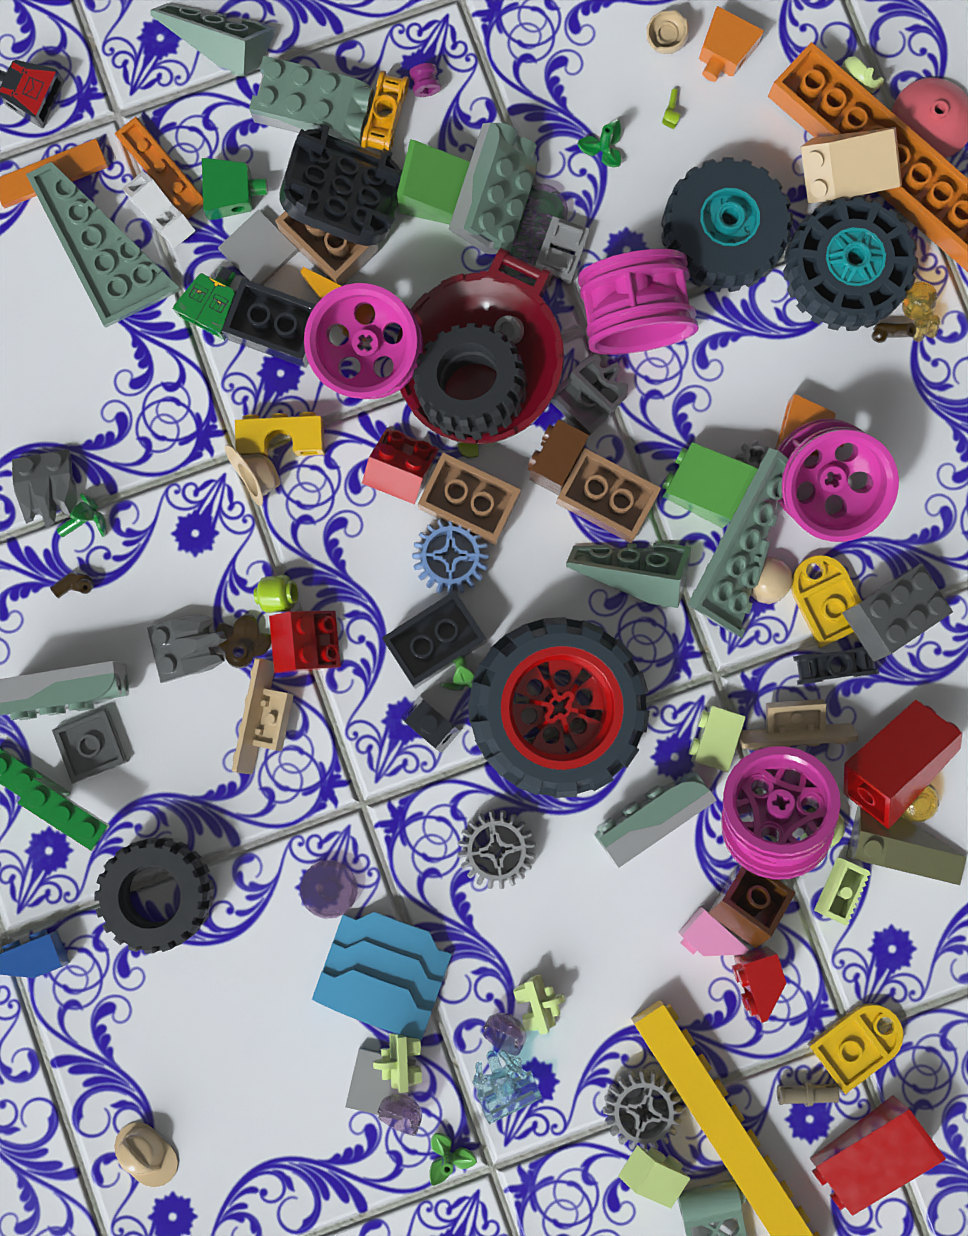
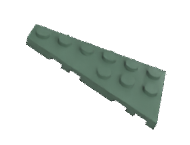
M52 162L26 174L105 328L181 291Z
M772 448L768 449L764 459L761 461L751 484L748 486L737 511L734 513L726 532L721 538L714 555L687 604L743 638L745 628L741 627L745 613L750 614L753 604L749 602L751 591L759 583L770 541L766 540L770 526H775L778 516L774 515L777 500L783 497L782 476L788 458Z

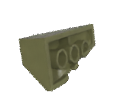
M857 806L846 857L956 885L961 884L966 862L964 855L902 816L887 829L861 807Z

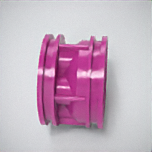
M671 249L640 250L615 255L595 262L583 269L578 275V283L581 287L580 295L585 304L588 323L586 332L590 338L588 341L589 349L594 353L606 355L631 354L666 347L693 336L699 327L697 320L694 319L696 317L695 307L689 305L686 282L689 280L690 274L688 268H686L688 265L686 255L683 252Z
M353 283L332 290L316 304L306 324L304 347L311 369L328 388L352 398L380 399L398 392L413 378L414 369L418 368L416 360L418 355L423 353V336L416 316L397 296L373 284ZM363 304H370L375 310V319L369 325L360 324L356 318V311ZM393 323L399 324L403 330V337L397 344H389L384 338L385 328ZM336 325H344L350 335L347 343L341 346L334 345L329 337L331 329ZM363 337L367 339L372 337L373 341L370 343L371 350L361 349ZM383 356L391 358L394 364L393 371L387 377L378 376L374 369L375 362ZM349 357H354L360 362V371L352 378L345 377L341 372L342 362Z
M838 419L814 420L792 431L777 449L788 458L782 476L783 497L777 501L800 527L814 537L831 542L855 540L875 530L891 512L899 489L897 466L888 449L880 441L858 427ZM852 443V455L846 460H837L835 458L836 449L841 444ZM817 449L819 451L817 463L810 467L803 466L805 459ZM859 471L866 472L867 482L865 486L858 490L851 489L848 483L849 476ZM829 472L834 473L833 475H831L833 477V480L828 482L826 480L828 478L827 474ZM806 481L811 482L813 485L811 496L805 500H799L797 498L799 485ZM831 495H839L843 501L841 509L834 514L827 513L825 509L827 498Z

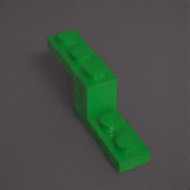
M0 747V784L21 797L18 804L88 850L94 851L110 825L69 799L68 796L71 792Z

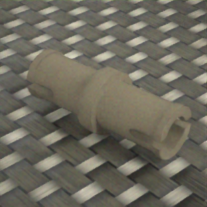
M803 1082L802 1085H778L776 1091L779 1105L804 1104L807 1107L813 1106L814 1103H838L840 1097L839 1088L836 1083L812 1085L811 1082Z

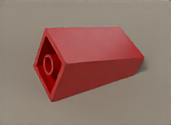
M914 700L844 763V795L889 829L961 749L963 733L954 723L947 722L937 715L930 706L923 705L918 700Z
M894 1095L810 1158L816 1167L812 1170L815 1177L822 1186L826 1183L829 1184L834 1191L829 1196L840 1210L846 1207L852 1216L946 1159L910 1109Z

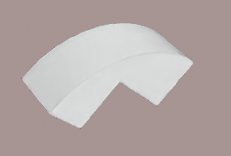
M144 171L122 188L139 211L174 249L195 232V229L185 216L171 204L154 180Z

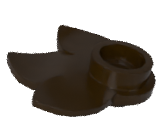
M251 613L241 616L233 626L220 622L216 628V632L223 631L228 638L218 647L225 651V658L228 664L234 668L247 667L251 664L254 657L264 655L270 649L271 635L259 633L258 622ZM237 650H244V654L241 657L234 655Z

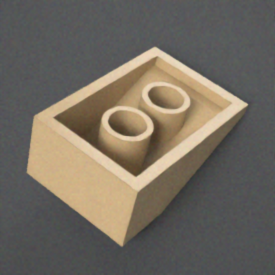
M896 127L811 138L801 146L808 204L832 201L841 197L850 198L902 186Z

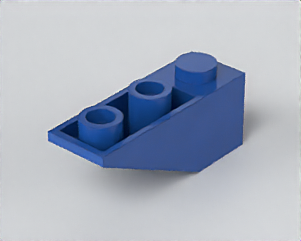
M47 929L29 935L30 942L21 945L20 941L17 940L2 946L4 952L0 953V975L36 978L69 964L70 962L58 930L48 934Z

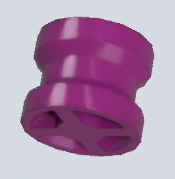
M423 63L414 66L409 71L410 78L415 84L413 92L416 97H429L441 90L440 82L436 79V65Z

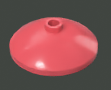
M924 78L908 85L896 98L891 112L945 159L958 153L967 144L968 96L956 84L941 78ZM935 108H939L942 114H937Z

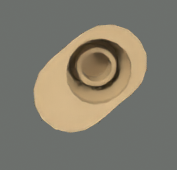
M225 445L224 449L230 463L244 481L254 502L258 506H262L263 496L280 485V479L274 465L264 455L249 454L241 456L232 446Z
M141 1122L130 1123L122 1128L116 1136L114 1148L118 1162L137 1181L145 1186L159 1187L172 1180L177 1172V1155L172 1147L152 1127Z

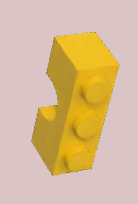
M314 412L299 413V417H288V414L275 413L271 414V418L260 419L259 415H243L242 419L235 420V449L241 456L261 454L268 458V445L278 435H287L292 438L293 452L296 456L325 455L324 423L321 416H316Z

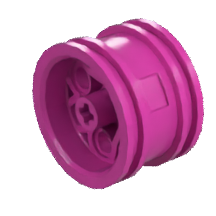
M786 746L763 748L742 758L730 772L723 792L722 836L726 848L733 858L746 870L770 879H791L802 876L816 868L826 857L831 847L841 806L839 789L833 775L813 755L800 749ZM757 788H762L767 793L757 795L753 791ZM805 805H811L816 809V811L813 813H808L804 811L802 807ZM749 813L752 822H743L740 815ZM805 833L808 836L800 841L796 839ZM767 835L773 836L777 839V842L767 841L763 837Z

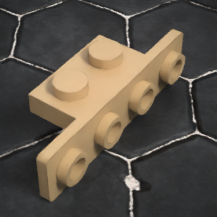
M255 658L248 694L245 698L242 723L239 727L237 747L233 755V772L253 774L259 747L282 751L294 694L271 690L274 675L273 661L262 658Z
M824 699L766 703V729L741 730L739 741L743 749L755 751L764 747L818 746L821 743L847 744L850 741H858V733L851 723L826 725V702Z

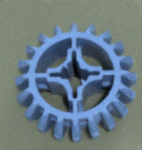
M438 519L439 529L435 530L433 525L429 524L427 525L428 531L431 533L429 536L424 532L419 533V537L425 542L424 544L420 542L414 543V547L421 550V553H412V558L421 560V562L416 563L413 567L414 570L424 569L418 577L421 581L427 577L430 578L426 584L429 589L436 582L438 583L436 591L439 594L443 591L444 586H448V594L453 592L454 586H458L459 593L463 594L464 587L462 584L467 583L468 587L473 589L475 585L471 578L474 577L478 581L483 579V576L477 570L487 571L488 569L486 564L480 563L481 560H489V554L480 552L487 549L488 544L485 542L478 544L477 542L482 539L481 536L477 534L473 536L470 530H464L459 525L455 527L451 521H448L449 526L444 527L442 519ZM447 535L444 548L428 552L431 544L436 539ZM455 535L465 538L472 545L474 552L460 550L456 546ZM450 543H452V549L455 550L454 553L459 554V558H454L452 570H450L449 563H447V558H442L443 555H448ZM427 561L442 563L446 567V579L436 575L430 569ZM474 561L471 569L465 575L455 579V570L459 564Z

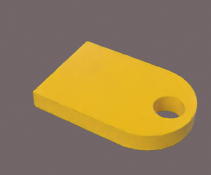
M819 555L801 562L792 574L791 592L818 647L822 648L854 632L842 612L861 601L846 569L836 559ZM809 564H816L820 568L821 575L818 579L814 580L808 577L806 569Z
M867 1003L851 1010L807 1045L846 1095L897 1055L903 1042V1029L897 1016L889 1009L879 1004ZM888 1017L891 1021V1028L885 1033H880L877 1029V1023L881 1018Z

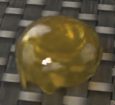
M930 783L901 816L910 822H925L932 818L939 807V796L935 787Z

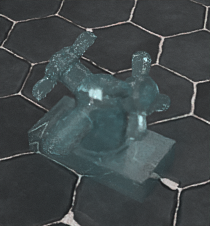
M504 1050L499 1052V1056L506 1064L503 1068L495 1051H489L486 1055L491 1074H483L482 1062H477L475 1065L476 1074L472 1083L478 1090L477 1097L489 1124L542 1099L531 1070L525 1072L521 1069L522 1059L509 1056ZM517 1073L519 1076L513 1079L512 1075ZM484 1087H492L491 1090L484 1093Z

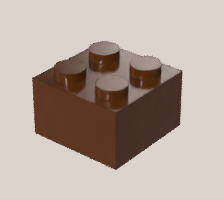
M559 419L555 426L549 424L542 437L541 446L543 448L541 452L535 450L528 463L527 470L530 471L529 480L559 496L586 446L589 435Z
M738 865L732 871L708 914L757 949L772 937L796 892L778 879L758 876L746 870L743 866Z

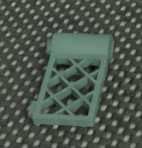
M734 1179L682 1191L678 1197V1204L686 1236H692V1227L701 1225L711 1230L707 1236H715L716 1234L730 1236L719 1228L725 1220L736 1218L738 1227L732 1236H747L741 1203L746 1202V1198L739 1186L736 1185Z

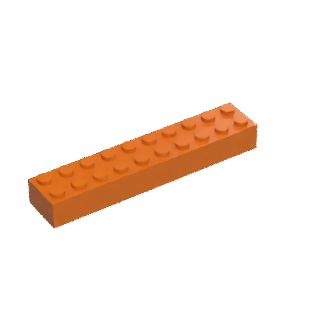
M811 42L774 81L767 97L814 138L896 127L902 186L878 191L877 193L968 272V178Z

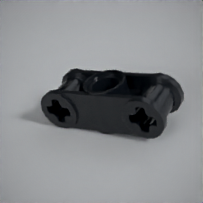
M864 646L838 652L793 656V661L797 662L799 674L797 685L823 682V680L880 674L879 669L875 667V661L873 662ZM834 657L841 662V669L838 673L831 667V661Z

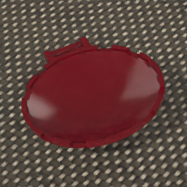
M501 247L489 271L470 274L462 273L447 278L428 293L425 292L415 302L411 311L416 316L422 331L423 354L426 353L424 346L429 340L434 342L437 340L436 334L441 331L445 333L452 331L451 327L458 324L460 328L467 327V323H476L478 328H482V325L485 324L493 327L494 330L499 318L515 316L521 320L524 326V335L515 346L521 356L527 377V396L525 402L520 403L522 410L516 417L512 415L510 417L512 423L507 428L503 426L497 428L498 433L490 436L489 433L482 434V439L474 440L472 435H467L466 440L457 439L454 432L451 436L442 433L440 427H435L430 422L428 416L425 415L415 393V381L412 378L400 392L413 414L426 427L453 441L468 444H487L505 440L520 433L543 414L558 389L564 364L563 339L559 325L551 309L542 299L552 278V270L545 267L540 269L510 255V251ZM505 265L536 279L534 287L503 273ZM402 327L399 330L396 344L400 342L403 337ZM482 364L466 365L451 375L446 384L445 392L450 397L458 400L476 399L491 389L496 380L497 372Z

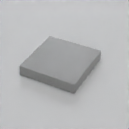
M259 210L218 247L219 251L249 281L264 285L298 252V249Z
M359 1047L345 1107L402 1121L409 1092L399 1093L398 1089L391 1087V1079L382 1080V1070L373 1068V1061L381 1059V1052ZM407 1058L408 1066H414L416 1060Z

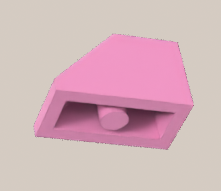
M702 907L697 910L678 932L684 938L680 943L693 955L696 951L703 956L742 955L749 951L747 947Z

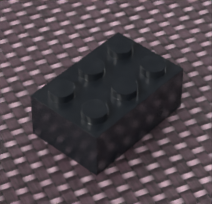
M242 278L222 332L229 341L307 368L308 360L304 347V333L308 318L316 304Z
M456 591L451 592L382 637L415 689L487 643V638Z

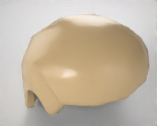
M676 10L660 11L650 19L646 27L647 41L660 54H673L682 49L688 39L689 26L687 18H684Z
M766 558L759 583L755 588H752L751 596L758 602L772 604L783 599L793 583L791 569L780 559Z

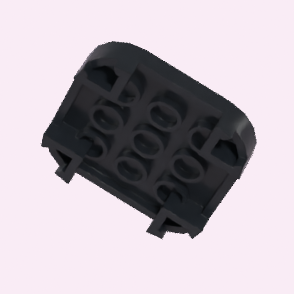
M319 124L318 129H307L306 131L301 129L292 148L279 192V201L283 209L290 217L303 224L355 244L372 246L383 242L395 220L394 214L398 202L397 192L403 169L400 170L399 166L391 158L393 153L383 148L381 154L378 155L328 135L330 126Z

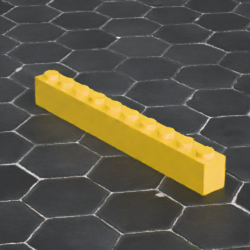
M658 1000L631 1018L770 1236H820L818 1231L812 1234L806 1224L811 1222L801 1205L797 1208L794 1207L790 1200L794 1194L785 1180L779 1183L773 1173L778 1171L768 1154L762 1157L757 1147L761 1143L752 1129L746 1132L741 1125V1122L745 1119L737 1106L734 1104L730 1107L724 1097L728 1095V1092L720 1080L713 1081L708 1074L712 1068L704 1055L701 1054L697 1057L691 1048L696 1043L687 1029L680 1031L675 1023L680 1018L671 1004L664 1006L662 1001Z

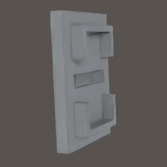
M553 216L535 266L540 269L545 267L552 270V276L563 280L570 286L590 229ZM554 244L559 247L576 252L575 256L551 248L550 245Z

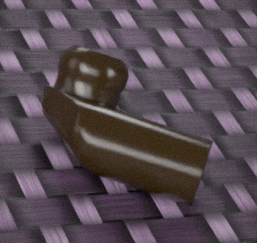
M880 322L874 326L871 337L878 343L885 342L887 338L913 337L916 334V326L914 323Z
M70 572L52 585L50 589L59 599L70 590L88 594L92 591L94 582L88 575Z

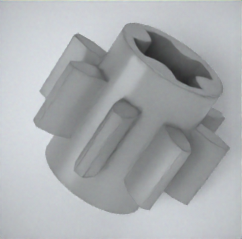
M755 440L750 448L744 443L741 446L744 454H737L735 459L758 469L769 447L762 448L758 446V440ZM756 454L759 459L751 463L748 459Z

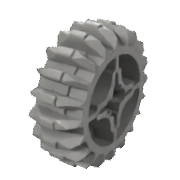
M494 810L489 811L490 819L486 821L482 813L478 814V819L481 823L477 825L473 820H470L468 824L473 828V831L470 832L467 829H463L461 832L464 836L468 837V841H458L459 846L466 847V851L458 852V857L468 858L467 861L461 864L462 869L471 866L473 869L468 872L467 876L472 878L476 873L480 876L476 882L478 885L483 883L484 878L489 879L488 889L493 888L494 880H499V888L504 889L503 880L507 878L511 886H514L516 883L513 875L517 874L520 879H524L525 875L520 870L521 867L531 870L532 865L525 860L526 858L535 859L536 856L535 853L527 852V848L535 847L536 843L534 841L526 842L525 840L533 834L532 831L528 830L522 833L521 829L525 827L526 823L521 821L517 826L513 824L517 818L515 814L510 816L509 821L504 820L506 816L505 810H501L500 819H495ZM498 825L511 829L517 835L520 842L503 841L499 836ZM489 827V842L484 846L472 848L473 841L478 833ZM494 834L499 845L506 848L504 853L501 852L502 855L499 856L500 864H497V859L493 852L485 851L488 850L489 846L493 847L491 843L494 842ZM514 851H521L517 863L511 869L504 872V857L509 853H514ZM474 857L490 858L494 862L495 873L482 869Z
M639 1068L638 1077H634L632 1070H628L627 1075L629 1079L625 1081L619 1075L617 1080L620 1086L609 1085V1089L614 1095L608 1094L604 1096L605 1102L611 1104L603 1107V1113L610 1115L604 1120L606 1126H613L610 1130V1134L613 1137L620 1134L618 1141L621 1145L629 1140V1148L634 1150L637 1143H640V1147L647 1149V1143H651L652 1147L657 1150V1140L661 1139L664 1144H668L669 1140L665 1134L668 1132L675 1136L677 1131L672 1124L680 1125L682 1122L681 1118L675 1115L683 1112L682 1106L676 1104L681 1100V1097L678 1093H673L676 1088L672 1083L665 1085L667 1082L665 1075H661L656 1080L655 1070H651L648 1077H645L643 1068ZM644 1087L637 1097H626L623 1099L630 1091ZM653 1089L665 1098L666 1111H662L659 1107L652 1104ZM646 1103L649 1111L647 1113L644 1112V1115H639L637 1107H641L642 1104ZM619 1108H623L627 1113L633 1115L632 1129L625 1126L620 1120ZM649 1122H659L655 1128L644 1131L645 1126Z

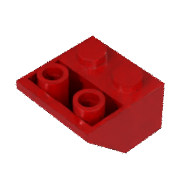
M386 428L368 458L362 484L415 505L425 486L439 448L430 445L426 441L407 436L398 430Z
M335 610L289 611L269 616L274 673L302 672L341 667Z
M764 946L748 951L746 954L733 956L736 964L732 965V971L737 983L740 982L744 988L745 993L741 994L744 1008L761 1023L768 1021L787 984L778 954L769 947Z

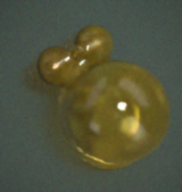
M924 281L915 282L913 287L906 291L907 297L902 302V311L908 318L914 320L916 334L912 338L914 341L920 342L924 340L925 336L929 338L937 336L941 320L939 316L934 315L938 297L934 286Z

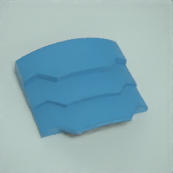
M374 911L359 919L343 914L311 1000L372 1026L422 1040L452 953L437 948L429 931Z

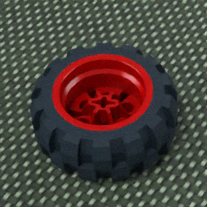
M566 617L543 618L521 625L505 634L489 648V652L482 662L479 663L471 682L472 688L470 700L468 701L469 723H471L475 742L481 753L500 776L516 787L532 794L564 798L577 797V794L589 790L596 791L612 782V777L623 767L628 768L639 752L637 746L643 732L647 733L650 711L647 710L646 693H649L643 671L638 670L632 659L634 655L619 639H615L606 633L604 628L585 620L580 621ZM544 662L548 663L549 679L544 680L537 667ZM583 668L591 676L578 686L574 684V681ZM561 669L565 670L569 676L568 683L564 686L557 685L554 680L555 673ZM531 679L539 680L542 685L540 693L534 696L527 691V684ZM581 689H586L590 693V700L585 705H580L576 700V695ZM515 692L529 697L528 704L513 703ZM549 694H551V697L547 700V702H544L545 698ZM567 697L562 706L565 709L564 713L556 712L550 717L555 708L552 705L553 701L561 702ZM531 707L536 712V718L532 723L526 724L521 719V713L525 708ZM585 709L603 710L601 721L585 716ZM580 717L583 719L585 726L582 732L576 734L572 732L570 724L574 718ZM536 726L539 729L532 743L529 744L523 736ZM548 727H554L557 730V738L551 743H547L543 739V732ZM566 734L570 735L576 746V749L568 752L565 750L563 737Z

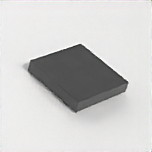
M103 709L52 730L72 784L128 762L108 709Z

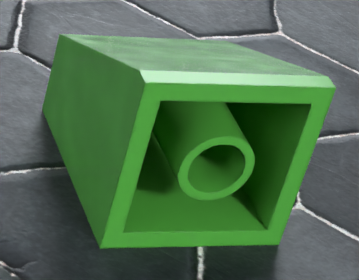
M410 139L397 192L400 214L450 225L470 162Z
M692 442L688 449L682 447L675 463L679 464L675 474L669 472L662 485V488L666 489L662 497L723 529L731 522L758 469Z

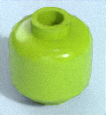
M275 575L261 578L258 586L254 589L253 596L255 603L259 604L264 612L278 613L291 610L298 601L299 592L296 582L292 581L287 575Z

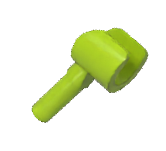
M675 88L671 90L669 104L662 119V124L671 129H675L681 116L680 113L674 111L678 90Z

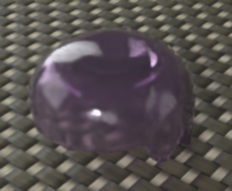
M499 1012L489 1016L483 1026V1036L491 1044L510 1055L518 1056L526 1042L527 1034L525 1027L518 1018L512 1014Z
M391 1094L385 1097L377 1111L380 1121L397 1131L411 1136L417 1134L422 1122L420 1106L414 1099L405 1094Z

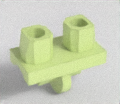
M541 974L532 976L525 983L514 989L516 1002L518 1004L530 1002L533 1010L522 1015L525 1030H539L540 1035L549 1033V1029L557 1025L554 1017L561 1014L558 1004L566 1000L564 994L555 995L552 985L545 987Z
M389 1033L390 1048L381 1049V1059L373 1061V1068L382 1070V1080L391 1079V1087L398 1089L399 1093L409 1092L408 1087L422 1083L420 1066H408L407 1056L420 1055V1039L397 1033Z

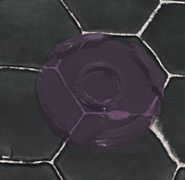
M322 860L312 865L303 875L300 884V897L305 908L313 915L324 919L337 918L345 914L355 903L358 894V881L347 865L336 860Z

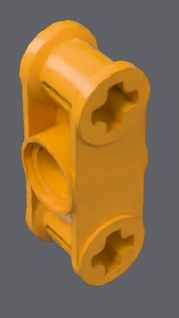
M381 70L368 122L365 125L361 147L363 149L371 147L379 150L385 148L390 152L392 151L396 127L408 92L409 77L404 76L402 79L387 75L386 71ZM385 109L392 111V113L387 116H382L379 114L382 110Z

